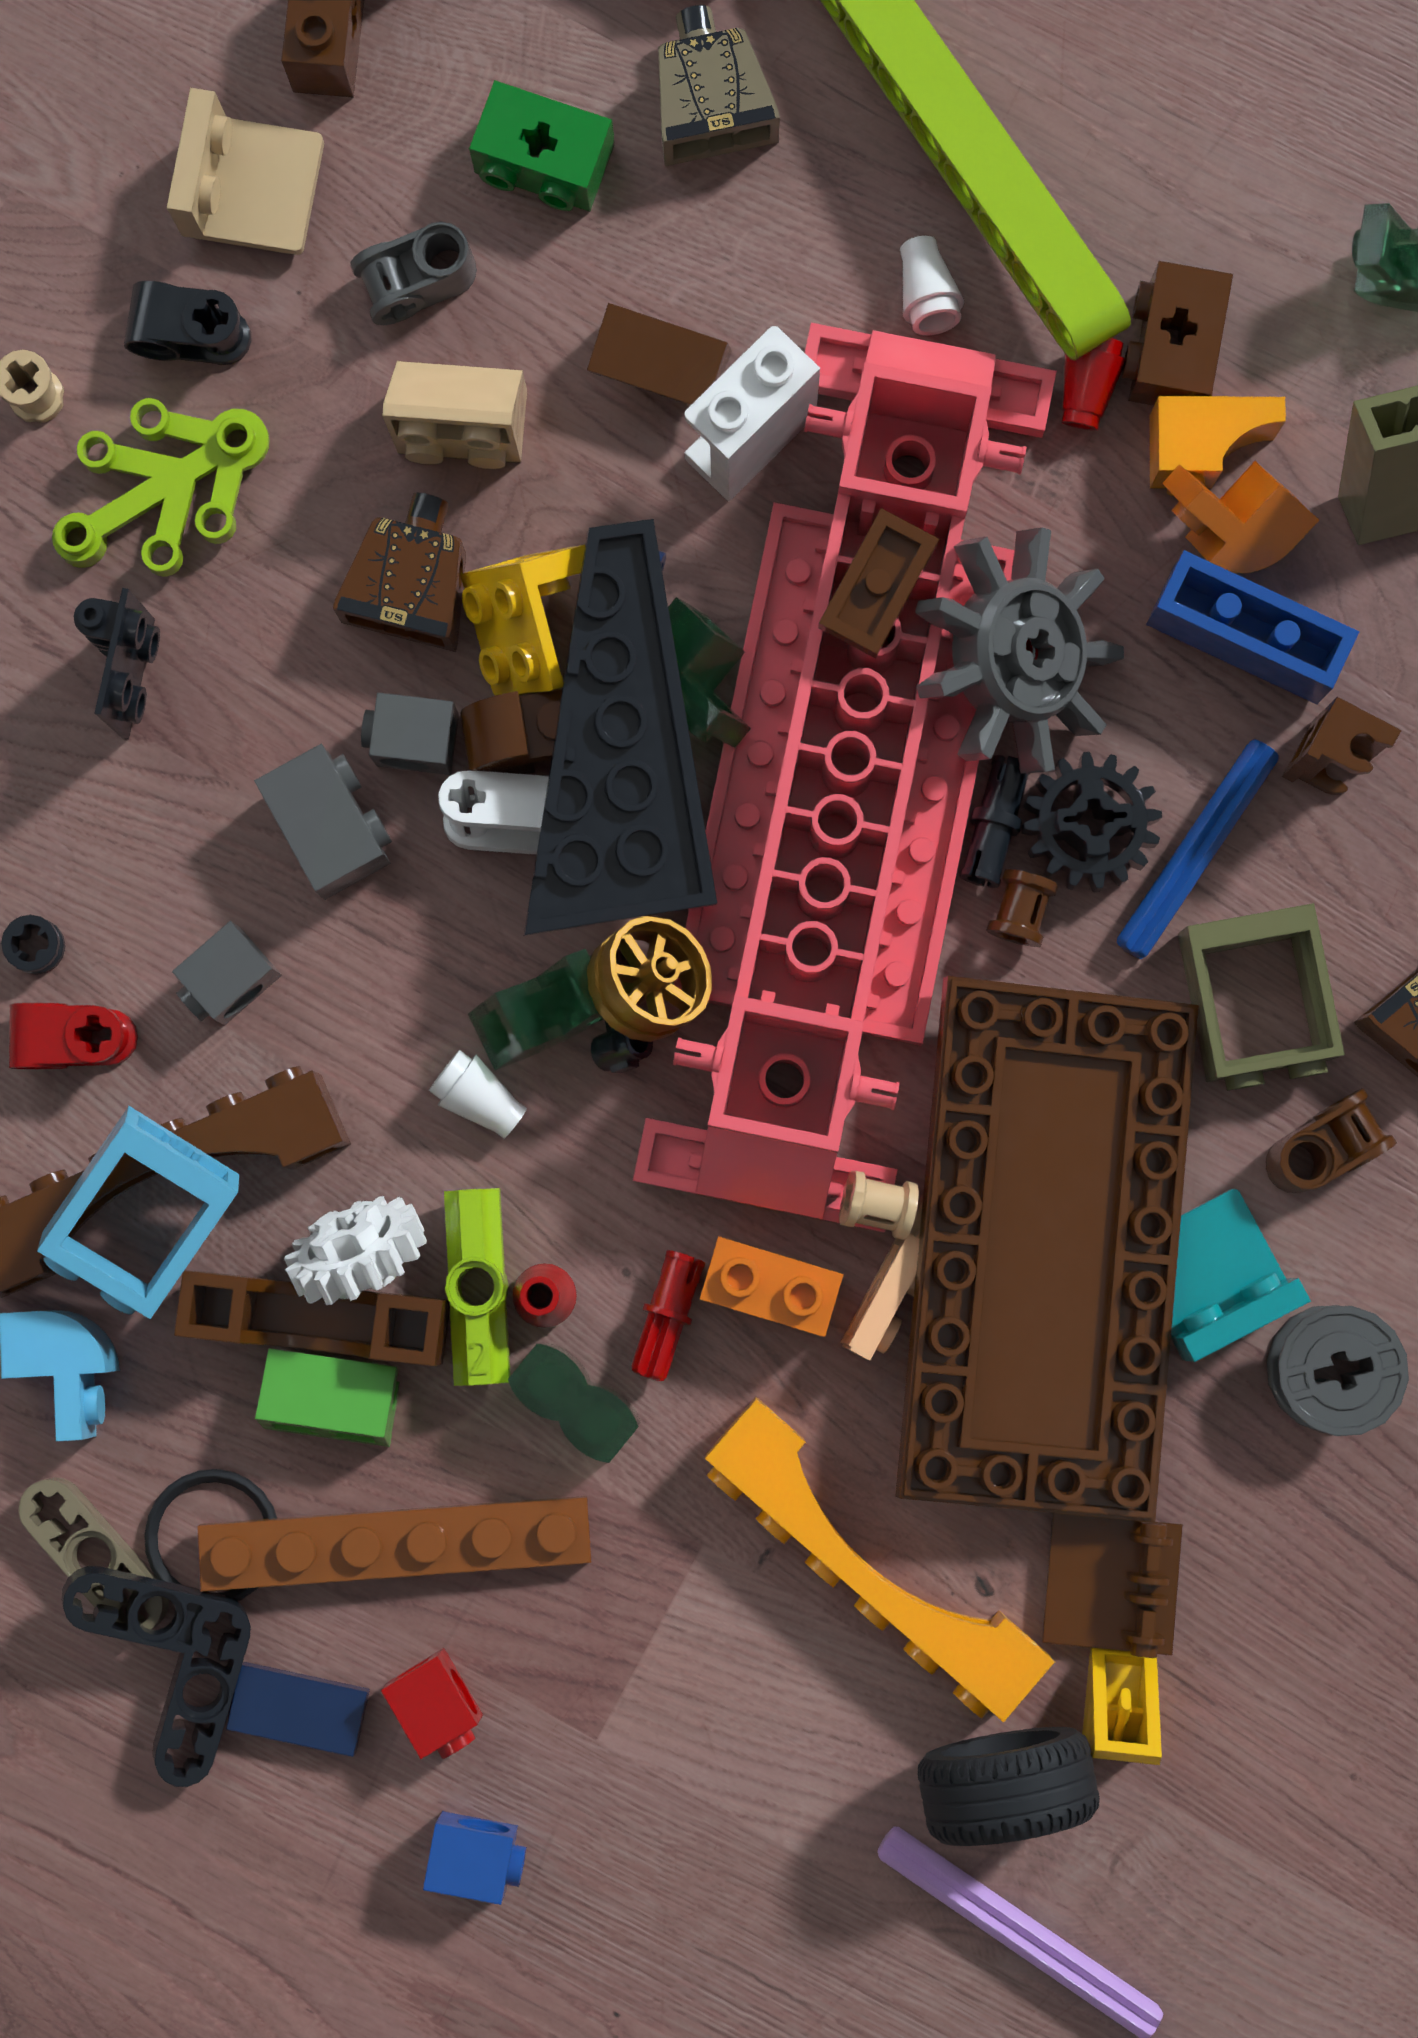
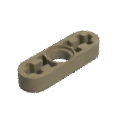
M58 1477L48 1478L32 1484L23 1493L19 1502L21 1523L67 1577L76 1570L81 1569L77 1560V1551L80 1544L86 1538L95 1537L103 1540L110 1549L111 1561L108 1568L121 1571L125 1565L131 1574L157 1579L153 1572L78 1487L69 1480ZM42 1493L47 1497L57 1494L63 1496L65 1502L61 1505L59 1511L70 1525L78 1523L82 1517L88 1523L87 1528L72 1534L64 1546L60 1544L57 1537L69 1531L56 1518L43 1522L38 1515L44 1507L43 1502L39 1498ZM92 1583L88 1593H82L94 1607L97 1604L117 1607L119 1617L115 1622H126V1616L122 1610L126 1607L128 1599L124 1594L123 1602L107 1599L103 1596V1592L99 1587L101 1584ZM163 1596L151 1597L144 1606L150 1616L146 1620L144 1616L138 1614L137 1619L140 1624L150 1630L156 1627L167 1613L169 1599Z

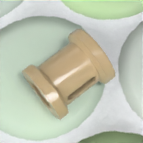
M28 350L12 351L0 360V396L10 404L14 413L25 422L36 421L45 423L55 418L63 408L64 387L58 377L51 372L46 361L35 352ZM32 381L38 387L35 391L28 394L22 387L27 382Z
M851 1171L843 1190L839 1213L840 1225L854 1227L856 1223L890 1230L896 1239H907L917 1212L918 1185L914 1182L906 1181L902 1186L866 1179L864 1172Z

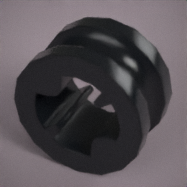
M31 914L20 916L10 922L3 932L1 941L3 955L11 965L26 973L36 975L48 973L57 967L64 956L66 947L64 936L56 925L43 917ZM41 928L37 934L48 939V948L38 950L35 961L28 962L27 959L30 955L19 950L20 940L30 939L32 929Z

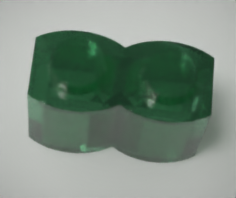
M547 1342L537 1343L508 1379L511 1389L522 1404L541 1417L559 1421L560 1427L568 1440L583 1454L595 1460L610 1463L641 1424L636 1410L624 1396L608 1386L591 1382L590 1376L581 1362L570 1352L557 1345Z

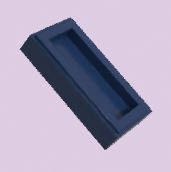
M243 1662L226 1729L353 1757L357 1752L370 1689Z

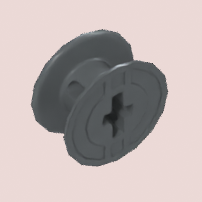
M1314 1306L1290 1317L1274 1336L1266 1360L1268 1385L1279 1407L1299 1425L1334 1436L1362 1435L1384 1424L1401 1405L1409 1381L1407 1353L1395 1330L1376 1314L1354 1306ZM1331 1355L1335 1359L1359 1360V1370L1340 1374L1343 1384L1336 1380L1314 1379V1370L1334 1365L1330 1357Z

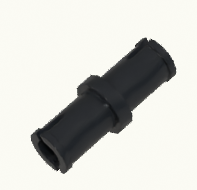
M995 755L992 758V768L981 807L973 809L970 819L971 824L975 828L960 877L969 883L984 887L986 881H988L987 886L989 888H998L1000 886V877L1011 837L1019 834L1022 820L1017 816L1028 776L1031 773L1020 774L1018 758L1008 756L1007 764L1004 763L1005 757L1003 755Z

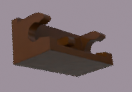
M608 303L587 371L692 405L724 373L732 350L728 342Z
M1336 697L1310 723L1282 777L1291 782L1300 779L1327 794H1344L1348 787L1341 780L1330 778L1326 773L1325 767L1333 763L1353 774H1368L1373 770V765L1370 761L1386 747H1393L1401 730Z

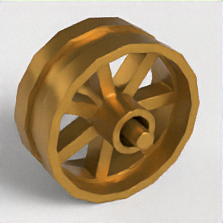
M647 915L630 920L594 949L587 967L588 991L597 1012L611 1028L635 1040L652 1042L670 1036L680 1027L691 1022L706 1008L712 991L711 966L703 947L686 928L669 918ZM635 940L645 941L649 944L647 957L643 954ZM618 948L631 967L616 964V951ZM678 976L682 984V990L672 984ZM663 998L680 1010L676 1019L667 1018ZM646 1001L648 1012L642 1010L637 1005Z

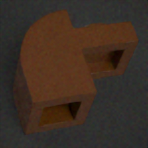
M562 689L520 696L518 691L488 697L464 707L460 715L469 771L530 774L535 773L534 763L550 761Z

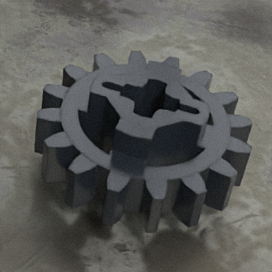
M1083 752L1077 769H1073L1070 763L1062 758L1055 765L1057 780L1041 774L1035 782V785L1044 797L1028 796L1025 800L1023 807L1029 812L1036 814V818L1024 822L1021 832L1030 836L1037 835L1038 842L1031 847L1028 855L1030 859L1043 855L1047 856L1050 862L1043 874L1047 878L1055 875L1060 869L1068 873L1066 878L1067 889L1073 890L1083 877L1088 878L1092 892H1100L1104 886L1106 875H1109L1120 886L1128 880L1126 864L1141 871L1149 862L1146 856L1139 850L1140 847L1155 848L1159 844L1160 837L1148 831L1147 826L1157 823L1162 818V811L1146 809L1145 806L1147 800L1156 791L1153 786L1143 787L1139 790L1135 787L1133 782L1139 773V769L1136 766L1128 769L1123 775L1116 772L1117 756L1110 754L1103 765L1098 767L1094 766L1091 753ZM1075 785L1073 793L1074 803L1071 807L1050 812L1055 798L1068 787ZM1104 785L1116 791L1126 803L1119 804L1104 792ZM1087 809L1092 810L1094 819L1105 820L1106 824L1102 826L1096 836L1091 835L1088 825H1078L1076 822ZM1132 832L1125 850L1115 858L1108 860V854L1110 853L1109 840L1113 836H1121ZM1064 840L1078 851L1079 860L1065 853L1056 841Z

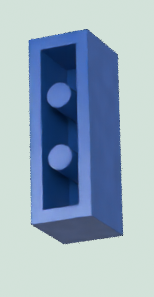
M1183 550L1172 568L1146 623L1147 626L1314 704H1318L1334 688L1360 632Z

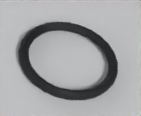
M220 1469L199 1470L182 1476L170 1484L156 1499L148 1515L144 1533L145 1553L156 1578L182 1585L169 1573L163 1564L158 1549L160 1521L166 1508L176 1496L186 1489L202 1483L216 1482L227 1484L243 1491L249 1496L261 1511L263 1519L277 1518L274 1507L265 1493L251 1480L235 1472ZM259 1587L231 1589L219 1594L227 1595L240 1601Z

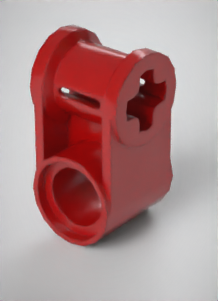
M60 1003L10 1004V1069L41 1070L67 1069L68 1066H111L121 1064L127 1060L136 1049L138 1040L136 1025L122 1011L96 1005L68 1006L67 1004ZM103 1027L111 1028V1040L102 1041L100 1044L92 1043L93 1031H100Z

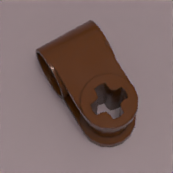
M1361 1088L1313 1116V1120L1278 1140L1269 1149L1266 1156L1265 1169L1270 1181L1277 1188L1287 1193H1301L1325 1186L1342 1174L1361 1167L1394 1147L1397 1142L1393 1135H1384L1365 1104L1368 1095L1364 1088ZM1295 1146L1305 1148L1311 1154L1314 1161L1312 1174L1307 1180L1296 1177L1289 1167V1154Z

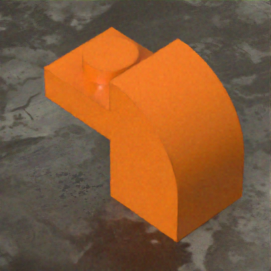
M1256 461L1250 465L1220 499L1180 464L1162 483L1179 501L1171 511L1191 529L1185 538L1207 561L1233 573H1251L1275 564L1285 557L1319 522V519L1295 495Z

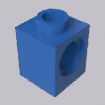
M442 1811L434 1827L423 1890L501 1905L507 1885L519 1887L527 1847L515 1845L518 1825Z

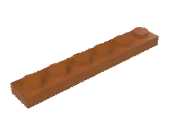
M587 1496L204 1523L197 1526L201 1592L591 1563Z

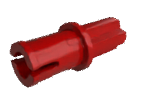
M666 1251L661 1275L651 1303H644L642 1309L648 1313L631 1365L632 1371L637 1375L655 1381H664L667 1378L683 1325H691L692 1319L688 1317L697 1283H699L706 1262L699 1259L694 1260V1257L676 1251Z

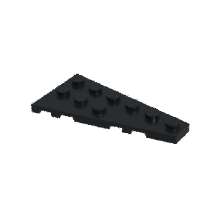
M654 519L591 527L587 532L523 936L717 904Z

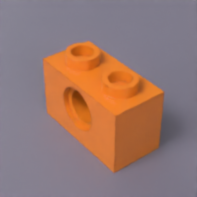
M718 1236L700 1299L825 1337L844 1274Z

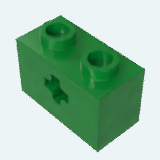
M494 80L469 147L474 172L479 174L482 181L496 189L513 191L517 187L538 194V198L542 202L555 209L571 211L573 207H577L590 212L615 146L612 119ZM530 154L539 155V158L531 157Z

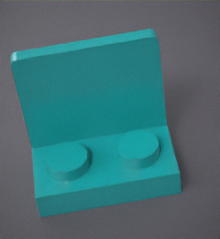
M1228 1190L1181 1215L1171 1339L1182 1360L1196 1362L1311 1302L1300 1279L1286 1278L1239 1190Z

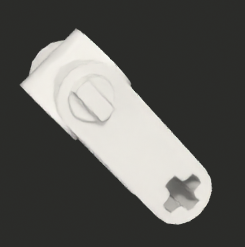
M471 770L460 771L449 776L441 785L438 794L440 809L444 814V831L448 839L456 846L468 850L536 854L549 776ZM469 786L474 788L475 795H469ZM472 807V813H467V808ZM464 826L470 827L471 834L465 832Z

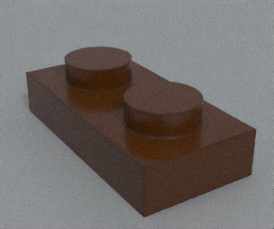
M881 508L824 612L818 628L876 658L933 554L939 538Z

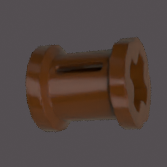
M1005 869L1002 880L1006 884L998 915L996 920L989 921L986 931L995 937L1016 944L1041 947L1044 937L1039 933L1048 899L1056 895L1057 883L1025 871Z

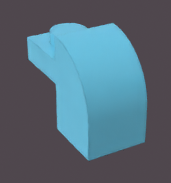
M69 1311L0 1313L1 1379L54 1376L56 1441L84 1440L96 1437V1425L103 1424L105 1419V1395L101 1385L95 1386L94 1373L120 1371L116 1350L107 1334L92 1320Z

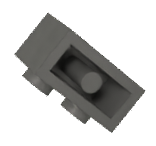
M321 743L254 780L313 889L324 900L391 864L382 847L390 844L392 840L374 809L364 814L361 811L352 792L360 789L362 786L344 754L333 759Z

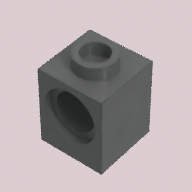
M377 693L375 711L365 710L363 716L361 746L370 748L369 756L377 767L451 775L459 713L453 701Z
M231 921L172 971L184 985L176 994L185 1006L200 1021H203L210 1015L215 1021L223 1025L231 1021L282 976L246 933Z

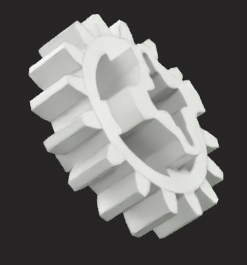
M384 1196L376 1198L373 1202L357 1201L348 1210L341 1212L330 1211L308 1227L311 1234L309 1237L294 1240L292 1246L295 1252L285 1256L284 1260L288 1266L285 1270L298 1296L304 1295L310 1304L322 1297L326 1305H332L339 1298L352 1301L358 1298L361 1291L369 1288L377 1291L391 1283L397 1276L404 1274L405 1271L402 1264L418 1260L420 1257L417 1248L427 1242L423 1233L425 1230L413 1205H405L400 1197L388 1204Z

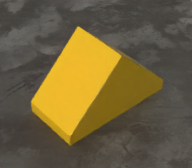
M1090 1648L1082 1734L1086 1736L1090 1744L1092 1758L1160 1765L1162 1751L1157 1658L1130 1655V1651Z

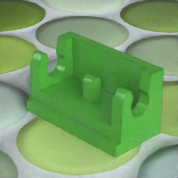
M269 1348L255 1419L263 1429L390 1447L400 1384L397 1381L398 1369L394 1366Z

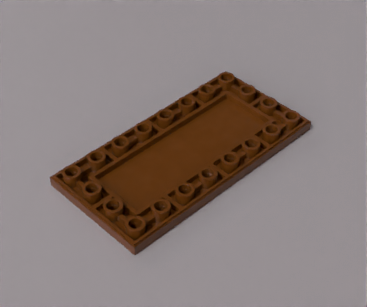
M954 976L943 978L895 1497L1146 1522L1156 1521L1199 1005Z

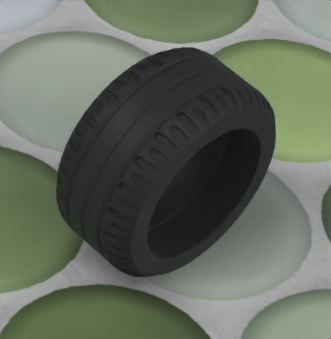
M1070 1727L1032 1728L962 1740L929 1751L918 1764L917 1776L920 1782L919 1787L921 1798L923 1799L926 1825L930 1835L945 1845L981 1846L1046 1836L1074 1828L1089 1821L1099 1808L1100 1796L1097 1790L1098 1785L1094 1773L1093 1759L1090 1754L1091 1748L1086 1736Z

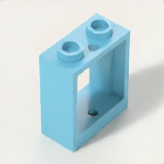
M128 1106L43 1230L37 1252L45 1256L44 1262L60 1276L73 1281L81 1277L101 1289V1297L115 1309L126 1314H133L137 1311L151 1319L237 1195L239 1174ZM124 1153L204 1201L200 1210L148 1284L68 1236Z

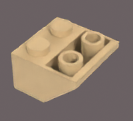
M397 361L383 403L382 413L397 453L405 454L406 459L420 464H439L443 462V457L466 458L470 465L485 469L503 468L505 461L521 463L527 387L523 370Z

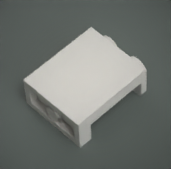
M770 327L685 411L686 422L700 435L684 452L685 460L728 502L732 500L805 427L809 404L817 406L820 367L778 327Z

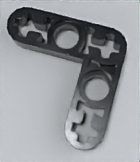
M86 1566L76 1570L67 1578L62 1588L61 1599L66 1618L74 1627L85 1632L180 1652L154 1738L152 1755L158 1775L166 1783L175 1787H189L199 1783L208 1775L213 1765L249 1643L251 1625L245 1609L236 1599L219 1593L201 1592V1589L101 1566ZM92 1583L102 1584L104 1597L123 1602V1589H132L133 1592L126 1604V1622H115L119 1617L117 1607L105 1604H97L93 1614L83 1613L81 1600L74 1598L76 1593H88ZM154 1596H163L170 1599L175 1605V1616L171 1623L159 1630L145 1628L137 1619L141 1604ZM220 1612H227L231 1625L237 1628L234 1634L223 1633L218 1645V1657L220 1660H229L227 1666H223L210 1658H192L196 1651L205 1657L208 1656L211 1636L209 1630L203 1627L205 1621L216 1622ZM199 1674H209L220 1683V1691L217 1698L211 1704L203 1707H195L188 1704L183 1698V1688L187 1681ZM176 1715L196 1723L192 1734V1745L194 1751L199 1754L198 1759L187 1758L183 1768L174 1767L172 1755L167 1753L168 1748L179 1749L186 1731L183 1720L174 1721ZM197 1723H210L208 1729H205Z

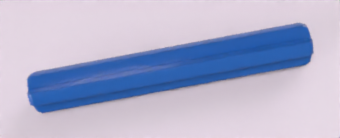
M1256 739L1251 740L1246 745L1117 937V944L1125 952L1139 959L1145 958L1150 953L1278 762L1279 755L1270 746Z

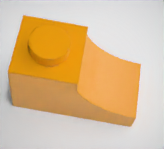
M1158 396L1149 415L1150 488H1166L1162 483L1180 464L1204 486L1212 489L1223 471V460L1227 456L1246 445L1275 439L1286 422L1285 397ZM1167 489V494L1170 495V496H1174V495Z

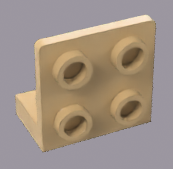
M190 88L167 203V210L181 236L293 255L302 254L324 148L323 137L317 132L226 117L216 92Z

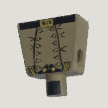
M695 5L681 10L676 15L680 40L666 42L658 47L661 133L665 166L779 143V111L746 31L741 28H733L716 32L712 10L706 5Z

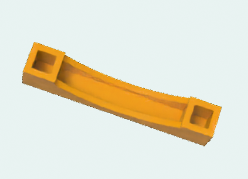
M755 1397L706 1453L705 1459L714 1466L706 1476L734 1501L744 1493L757 1504L762 1511L755 1519L781 1543L785 1544L793 1536L808 1549L811 1554L804 1562L831 1587L834 1588L842 1579L861 1597L855 1602L854 1607L877 1628L884 1631L891 1623L910 1639L903 1650L928 1673L933 1675L939 1667L944 1669L959 1683L952 1693L973 1713L983 1719L990 1710L1004 1722L1055 1663L1052 1657L1001 1611L998 1610L992 1619L988 1620L945 1610L906 1592L870 1566L833 1527L810 1490L797 1454L806 1443L804 1438L761 1400Z

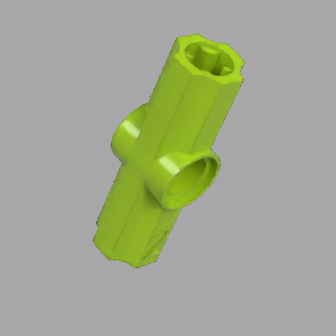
M500 1188L444 1191L448 1263L445 1290L450 1302L454 1386L511 1382L506 1302L509 1284L504 1265ZM475 1268H482L487 1271L494 1282V1291L490 1300L479 1306L467 1302L461 1292V1281L464 1275Z

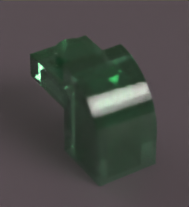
M1390 203L1365 205L1361 229L1355 232L1352 241V257L1358 269L1354 292L1365 300L1380 306L1418 312V228L1411 229Z
M676 597L668 606L688 729L694 736L705 743L714 736L735 748L751 728L714 692V689L743 656L745 651L706 614Z
M586 948L564 956L536 978L494 993L468 1013L495 1071L553 1047L603 1020V1017L597 1012L588 991L587 967L590 957Z

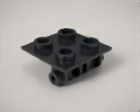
M122 588L119 603L98 598H89L82 601L75 609L74 623L76 628L107 657L94 714L121 738L129 740L132 723L139 724L144 715L147 693L146 688L141 686L146 662L153 663L157 656L160 629L154 625L155 618L129 589Z

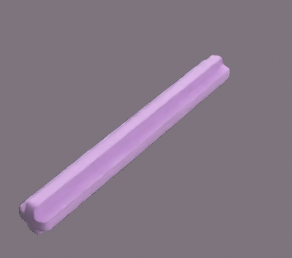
M893 1827L885 1835L877 1851L881 1861L1139 2038H1150L1154 2034L1163 2018V2012L1157 2003L900 1827Z

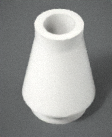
M925 235L907 240L900 247L903 261V317L905 321L912 324L913 331L919 335L928 336L946 332L960 322V310L964 305V299L939 253L936 239Z
M461 1050L453 1056L429 1089L432 1094L441 1099L438 1106L494 1131L503 1139L509 1135L527 1110L525 1106L511 1095L477 1055L471 1059Z

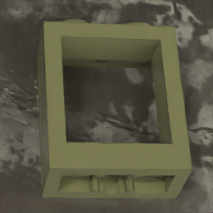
M1314 903L1190 925L1177 934L1191 1004L1199 1005L1197 1036L1206 1082L1225 1080L1226 1090L1231 1091L1265 1084L1263 1072L1287 1068L1290 1080L1328 1073L1326 1061L1345 1055ZM1291 939L1312 1046L1226 1061L1205 954Z

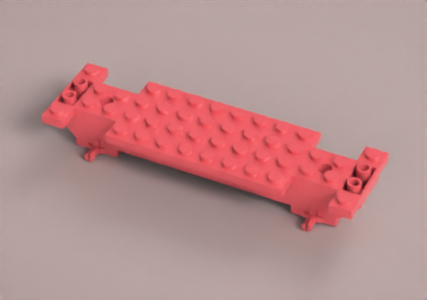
M811 323L805 354L820 367L818 394L851 400L852 403L848 407V412L809 404L804 428L806 433L812 432L842 438L844 464L834 514L773 503L705 830L717 904L689 909L685 927L703 947L711 966L712 991L708 1003L732 1007L728 1028L718 1041L717 1046L684 1040L678 1037L676 1050L698 1054L701 1057L676 1052L674 1054V1066L679 1065L712 1072L714 1096L708 1129L704 1130L646 1118L633 1181L840 1224L839 1213L843 1190L851 1171L864 1172L866 1179L895 1185L898 1169L837 1157V1153L839 1151L845 1118L854 1106L855 1101L894 1110L897 1097L872 1093L871 1090L897 1095L900 1082L895 1083L861 1076L858 1051L862 1034L920 1046L923 1044L979 760L965 761L957 755L977 710L968 701L964 693L961 692L954 697L920 699L916 687L918 684L932 674L946 671L954 666L952 655L953 634L932 625L917 615L915 610L918 601L940 597L953 599L964 606L974 594L973 588L954 549L955 545L963 541L961 536L972 485L981 473L983 466L1015 472L1021 475L1027 448L1026 446L1020 447L988 440V428L1042 438L1046 427L1057 371L996 359V354L874 330L872 334ZM901 456H914L922 461L926 471L918 477L908 478L900 475L894 469L892 463ZM882 508L939 538V541L879 654L874 658L819 629L818 625ZM992 546L1006 580H1011L1014 550ZM678 976L673 985L682 990V984ZM782 1063L790 1064L801 1073L803 1087L795 1096L780 1098L769 1091L765 1078L768 1071L775 1065ZM858 1223L854 1225V1227L882 1233L886 1231L885 1229Z

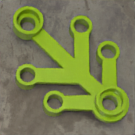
M145 398L138 401L131 410L130 420L132 426L143 439L158 441L168 436L201 445L200 448L182 459L117 445L106 433L101 431H90L84 434L77 444V455L89 471L102 474L112 470L149 479L89 516L84 513H71L62 517L55 525L52 533V542L57 553L74 567L86 568L93 566L105 555L107 536L163 503L156 534L145 541L141 550V556L145 565L155 575L167 577L175 574L183 563V553L180 545L196 482L216 469L211 502L205 503L198 509L195 516V525L203 538L210 543L222 544L230 540L236 531V520L233 513L243 473L259 465L269 449L268 430L263 421L253 412L245 409H230L220 413L213 421L168 412L166 407L157 399ZM150 411L161 413V421L156 427L148 429L141 426V420L146 413ZM234 430L247 432L245 443L239 447L226 445L227 436ZM105 444L108 446V452L102 460L91 461L88 459V452L94 445ZM218 513L226 516V524L220 531L210 532L206 530V521L211 515ZM77 527L85 528L87 534L83 543L77 546L67 544V535L72 529ZM162 546L172 548V558L168 563L164 565L153 563L152 556L155 550Z

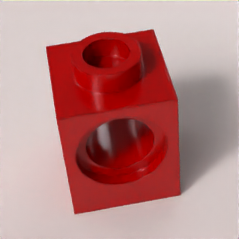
M445 1648L391 1679L381 1689L383 1696L420 1759L436 1750L441 1758L445 1759L476 1739L471 1729L478 1725L483 1713Z

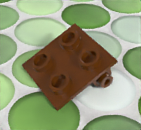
M1053 1513L1042 1643L1130 1651V1655L1144 1658H1157V1654L1172 1656L1183 1525Z

